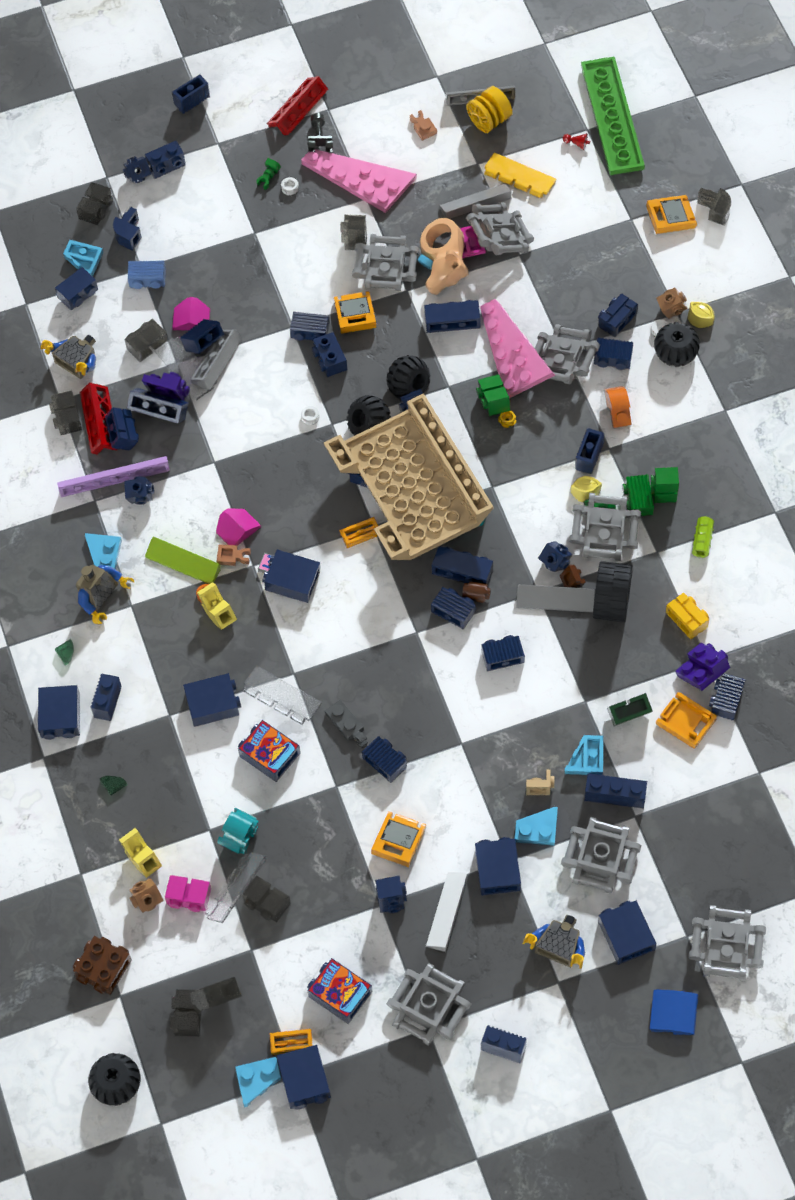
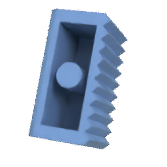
M164 260L128 261V283L130 288L141 289L143 287H151L156 289L161 286L165 287L166 267Z

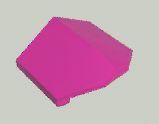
M473 227L460 228L464 234L462 258L485 254V247L479 245V239Z
M186 298L174 308L172 329H193V326L198 325L203 319H210V308L198 298Z
M228 508L219 515L216 534L227 545L238 546L261 528V525L245 509Z

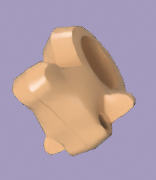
M438 218L427 225L421 235L420 250L422 255L433 261L431 275L425 284L430 293L438 295L444 288L456 285L461 278L469 275V270L462 260L464 234L456 223L448 218ZM444 233H452L447 244L440 248H432L437 237Z

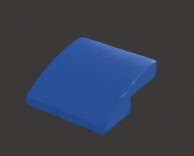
M654 989L650 1030L652 1032H672L674 1035H695L698 994Z

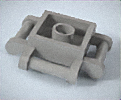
M504 202L497 205L473 204L472 213L466 216L467 222L472 225L479 239V245L485 247L487 251H493L495 255L511 252L527 253L529 250L528 244L534 241L533 235L528 232L521 219L520 211L508 213L507 205ZM482 212H498L499 214L483 215Z
M371 234L370 245L356 244V261L352 276L357 279H365V289L373 287L401 291L403 281L413 282L416 280L417 274L415 269L419 248L417 246L407 248L406 236L388 237ZM376 243L400 244V247L376 246ZM363 254H368L367 271L362 270ZM405 256H410L408 272L404 273Z
M556 324L553 335H548L545 332L539 333L535 349L540 355L546 343L542 352V359L555 374V376L549 379L563 381L564 384L570 385L573 379H577L578 376H588L589 366L595 352L600 347L598 342L590 341L591 330L585 329L582 331L565 328L562 325ZM561 334L580 337L582 339L580 341L569 338H563L561 337Z
M589 493L588 506L573 505L574 518L572 535L569 537V542L583 544V557L585 558L594 556L614 558L615 561H621L622 548H638L636 539L638 519L641 518V511L626 510L627 496L620 498ZM594 503L621 505L620 510L594 507ZM582 514H587L585 537L579 535ZM625 518L631 519L628 541H623Z
M590 817L587 829L572 826L567 851L561 861V865L566 868H576L572 883H582L597 887L611 894L615 879L631 884L633 879L632 871L637 853L641 850V845L627 840L630 827H619L597 821V818ZM584 837L578 860H575L573 856L578 838ZM624 848L629 849L624 872H620L618 869ZM582 870H583V871H586V873L589 874V875H593V876H597V877H601V878L609 877V880H608V882H606V881L598 880V879H595V878L583 876V875H581V872H582Z
M710 905L708 920L699 917L692 918V926L694 927L689 959L704 962L703 976L718 975L739 978V980L745 981L746 967L763 968L762 949L766 927L763 925H750L751 910H729ZM715 916L743 919L744 922L743 924L715 921ZM702 928L707 929L705 953L700 952ZM749 934H755L753 959L747 958Z
M428 963L423 973L420 974L407 969L404 973L405 977L394 996L389 998L386 1003L391 1009L399 1011L392 1026L397 1029L400 1027L423 1040V1043L428 1046L433 1041L436 1032L444 1038L451 1040L454 1036L453 1031L463 1014L472 1005L468 1000L459 996L465 986V982L453 979L435 969V966ZM430 976H432V977H434V978H436V979L442 981L443 983H445V984H447V985L453 987L454 989H453V990L450 989L449 987H447V986H445V985L439 983L438 981H436V980L430 978ZM415 981L404 1002L400 1003L410 983ZM456 1003L459 1007L445 1028L441 1024L452 1005ZM405 1016L410 1017L411 1020L427 1029L430 1028L428 1033L404 1021Z

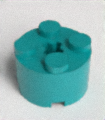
M235 807L234 812L230 813L221 830L224 835L223 837H218L217 844L235 853L245 854L249 847L250 836L254 837L258 831L259 821L256 817Z

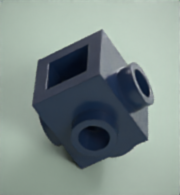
M136 156L127 159V163L123 164L125 168L122 169L126 179L129 178V181L139 183L145 180L144 177L152 174L147 160L143 156L139 158Z
M137 476L133 480L124 481L125 499L131 504L143 505L147 501H153L154 485L147 478Z
M553 541L546 544L538 559L545 564L548 570L557 572L565 570L569 566V560L573 554L568 551L565 545Z

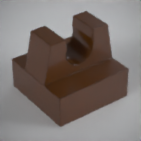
M569 565L560 574L564 587L578 588L586 583L585 579L580 577L581 570L577 569L575 565Z

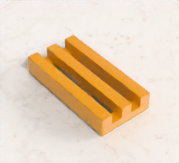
M372 517L339 531L346 547L350 548L378 537L374 531L378 524L375 517ZM372 524H373V526H371V527H368V528H366V529H361V528H364V527H366V526H369V525H372ZM358 530L357 532L346 536V534H349V533H351V532H354V531Z
M311 1029L270 1033L271 1054L280 1055L313 1046ZM306 1035L308 1037L304 1039H292L276 1042L274 1040L278 1038L297 1037ZM307 1043H308V1045H302V1046L275 1048V1047H279V1046H288V1045H297V1044H307Z

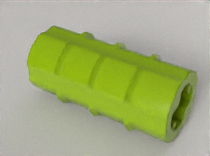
M703 516L698 518L697 526H695L696 532L692 544V554L699 558L709 556L712 532L714 531V520L710 517Z

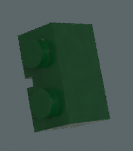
M646 693L627 700V703L625 700L607 708L613 726L653 712Z

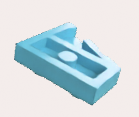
M69 240L63 255L78 270L83 267L93 276L103 255V248Z
M85 533L94 565L97 567L99 565H107L116 569L122 542L121 537Z
M583 735L578 748L575 749L570 762L565 767V774L587 775L589 773L603 775V736Z
M552 807L517 820L515 842L555 846L558 807Z
M276 1057L235 1067L244 1107H248L251 1101L259 1095L261 1096L270 1086L276 1084L281 1079Z

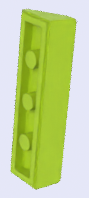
M154 536L145 554L147 559L207 584L214 583L221 571L218 563Z

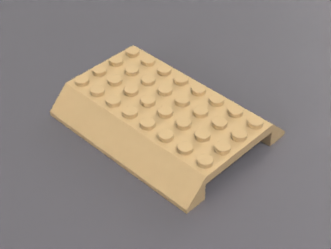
M424 393L407 401L408 410L345 441L341 435H338L324 442L340 473L361 475L388 522L374 528V531L391 560H412L478 527L494 509Z

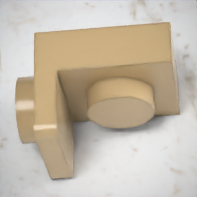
M546 769V780L541 778L526 780V795H550V788H554V776H550L549 769Z

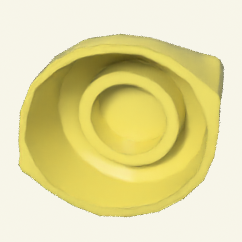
M690 302L688 311L689 322L698 328L713 325L715 314L712 307L703 302Z
M582 476L574 481L570 492L575 499L584 502L589 499V493L599 495L602 483L593 477Z

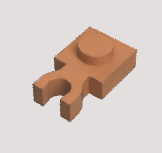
M421 110L418 111V118H415L413 114L409 115L410 121L414 124V130L422 141L437 134V128L429 117L424 119Z
M219 544L216 562L219 565L236 566V561L249 565V558H244L243 556L251 555L250 548L238 550L236 545Z

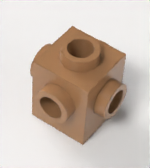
M675 287L665 291L664 294L656 298L662 313L668 319L678 316L688 309L685 303L687 301L686 296Z
M151 878L146 881H140L133 888L129 889L132 897L129 898L134 908L139 907L142 913L153 910L157 904L164 901Z

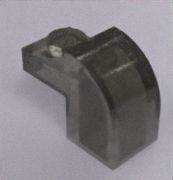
M701 188L698 193L697 203L710 208L708 220L725 226L731 209L730 195L721 188L718 193Z

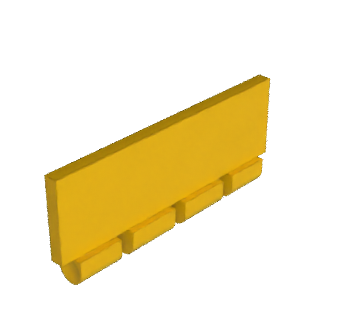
M495 152L484 167L486 169L485 175L494 179L500 175L499 181L508 185L514 183L515 188L528 192L529 188H531L529 194L542 198L543 194L547 195L556 182L554 177Z

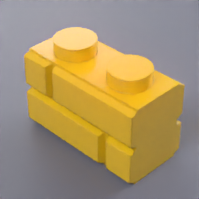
M682 593L666 605L665 613L692 640L699 633L707 629L709 616L705 610H700L696 606V601L691 596L688 597L685 593Z

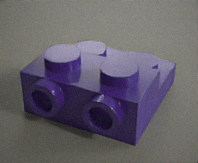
M164 372L162 378L155 374H150V376L144 374L142 382L148 391L184 401V398L188 396L190 386H186V381L182 380L180 375L174 372H170V374Z
M701 642L687 653L689 660L675 672L677 677L703 691L730 669L728 656L723 650L718 652L712 644L708 643L705 645Z

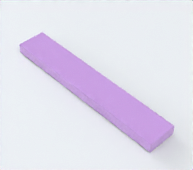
M165 456L57 482L60 496L65 497L123 483L127 480H133L137 476L148 477L168 472L170 469L167 457Z

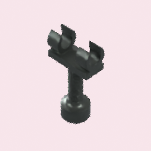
M314 113L311 116V125L315 127L316 136H308V152H315V146H325L326 152H332V136H323L322 126L325 124V119L321 113Z

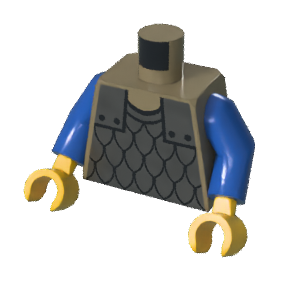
M87 335L83 340L72 336L58 343H51L48 340L42 341L40 349H45V354L47 355L52 352L54 363L76 377L82 379L87 372L95 369L96 356L92 346L96 341L91 335Z
M85 566L81 570L82 576L76 583L78 603L89 615H92L93 623L102 624L99 617L102 620H107V615L105 613H97L96 611L99 610L117 587V581H120L121 587L131 589L126 585V582L128 580L134 583L133 578L122 577V573L111 566Z
M566 915L562 923L553 920L551 924L543 925L532 934H526L522 944L530 943V949H533L535 946V953L569 968L573 964L580 965L579 969H582L585 956L584 941L579 937L580 931L574 928L577 919L573 916Z

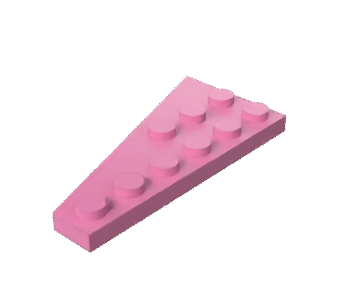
M316 149L315 152H308L301 159L302 165L384 213L392 207L417 178L415 173Z
M496 299L480 306L497 371L509 399L555 376Z

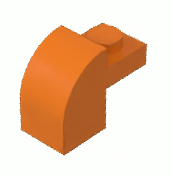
M625 387L604 389L607 408L610 409L612 427L632 425L629 409L630 402Z

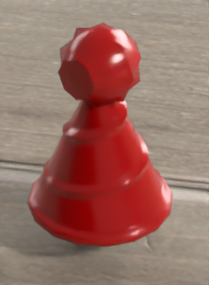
M587 133L575 137L565 134L562 139L566 144L571 141L582 150H585L586 144L591 142L588 141Z

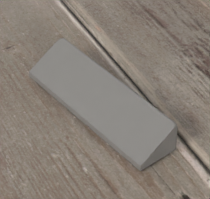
M515 86L497 87L508 99H515ZM486 89L446 92V104H467L476 96H480Z
M502 184L439 205L444 217L451 219L472 212L473 204L493 205L511 199V190L506 184Z
M223 330L224 335L213 343L190 379L192 384L207 390L212 388L241 341L237 330Z
M519 584L516 608L593 613L595 590Z

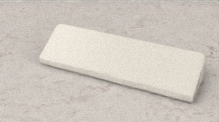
M447 873L426 947L446 952L467 881V873Z

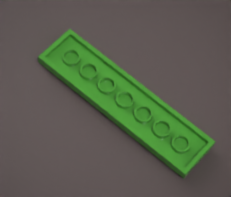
M615 56L582 61L581 69L609 174L616 175L644 170L643 157Z

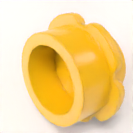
M512 411L504 412L498 417V422L503 427L508 428L515 425L516 416Z

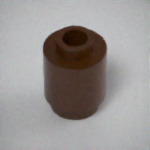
M469 581V583H464L462 598L468 597L473 601L485 603L486 599H490L491 588H488V584Z

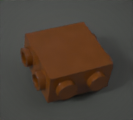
M94 936L91 941L89 940L86 943L81 958L76 959L73 965V972L78 982L84 985L89 983L94 986L93 988L101 994L106 992L111 995L132 959L126 948L112 945V942L105 937L98 938Z

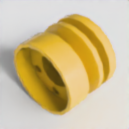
M490 86L480 96H476L467 103V112L479 130L489 133L499 123H503L512 116V107L508 98L499 88Z

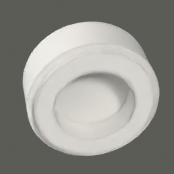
M292 177L285 178L281 183L282 192L286 195L296 194L299 190L298 181Z
M662 319L655 320L651 326L653 336L656 337L658 331L669 323Z
M313 406L303 408L301 411L302 422L306 425L316 424L319 421L318 409Z

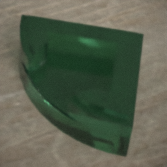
M71 639L55 648V652L65 666L71 661L74 653V645Z
M107 775L100 778V782L111 796L127 785V782L121 777Z

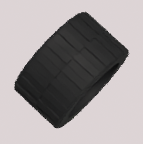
M605 561L599 562L593 607L594 619L626 622L632 565Z

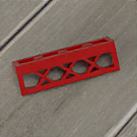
M319 76L307 78L266 124L269 127H278L284 136L289 135L329 89Z
M89 382L80 391L91 453L97 455L104 448L117 451L118 449L112 448L111 443L106 441V435L109 437L108 428L103 424V420L106 422V414L112 408L108 387ZM97 391H101L103 393V399L97 393ZM100 404L106 409V414L100 409Z

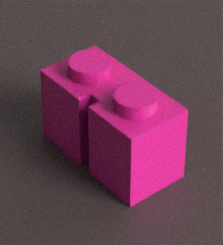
M170 875L165 893L167 905L175 909H180L181 907L188 908L193 912L207 910L211 893L209 881L192 879L191 884H189L186 877Z

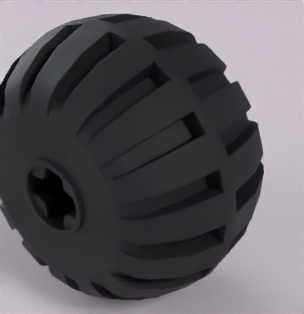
M674 322L673 324L669 323L663 326L658 331L654 340V349L663 363L669 366L675 365V367H680L681 365L689 364L695 359L700 349V341L697 332L690 325L688 326L683 322L682 324Z
M407 355L397 358L388 369L387 385L390 392L398 399L419 389L424 393L429 387L428 384H430L431 377L429 368L422 359L416 356Z
M372 395L362 396L350 405L347 412V425L350 432L355 436L390 419V409L378 397Z
M110 1053L100 1057L93 1064L88 1077L89 1089L92 1095L99 1102L110 1106H117L130 1101L137 1093L141 1081L137 1064L130 1057L120 1053ZM113 1075H115V1076L117 1077V1078L114 1079V1080H113L112 1078H110V1077L113 1076Z

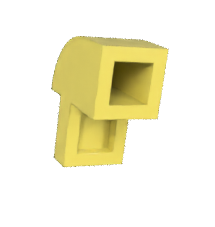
M212 582L197 592L206 614L221 630L237 620L230 604L223 600L216 584Z
M136 828L119 839L128 858L146 878L162 867L156 854L146 845Z

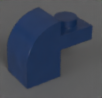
M130 207L123 214L122 219L114 218L113 228L117 242L121 246L133 251L142 237L140 227L135 226L139 220L137 209Z

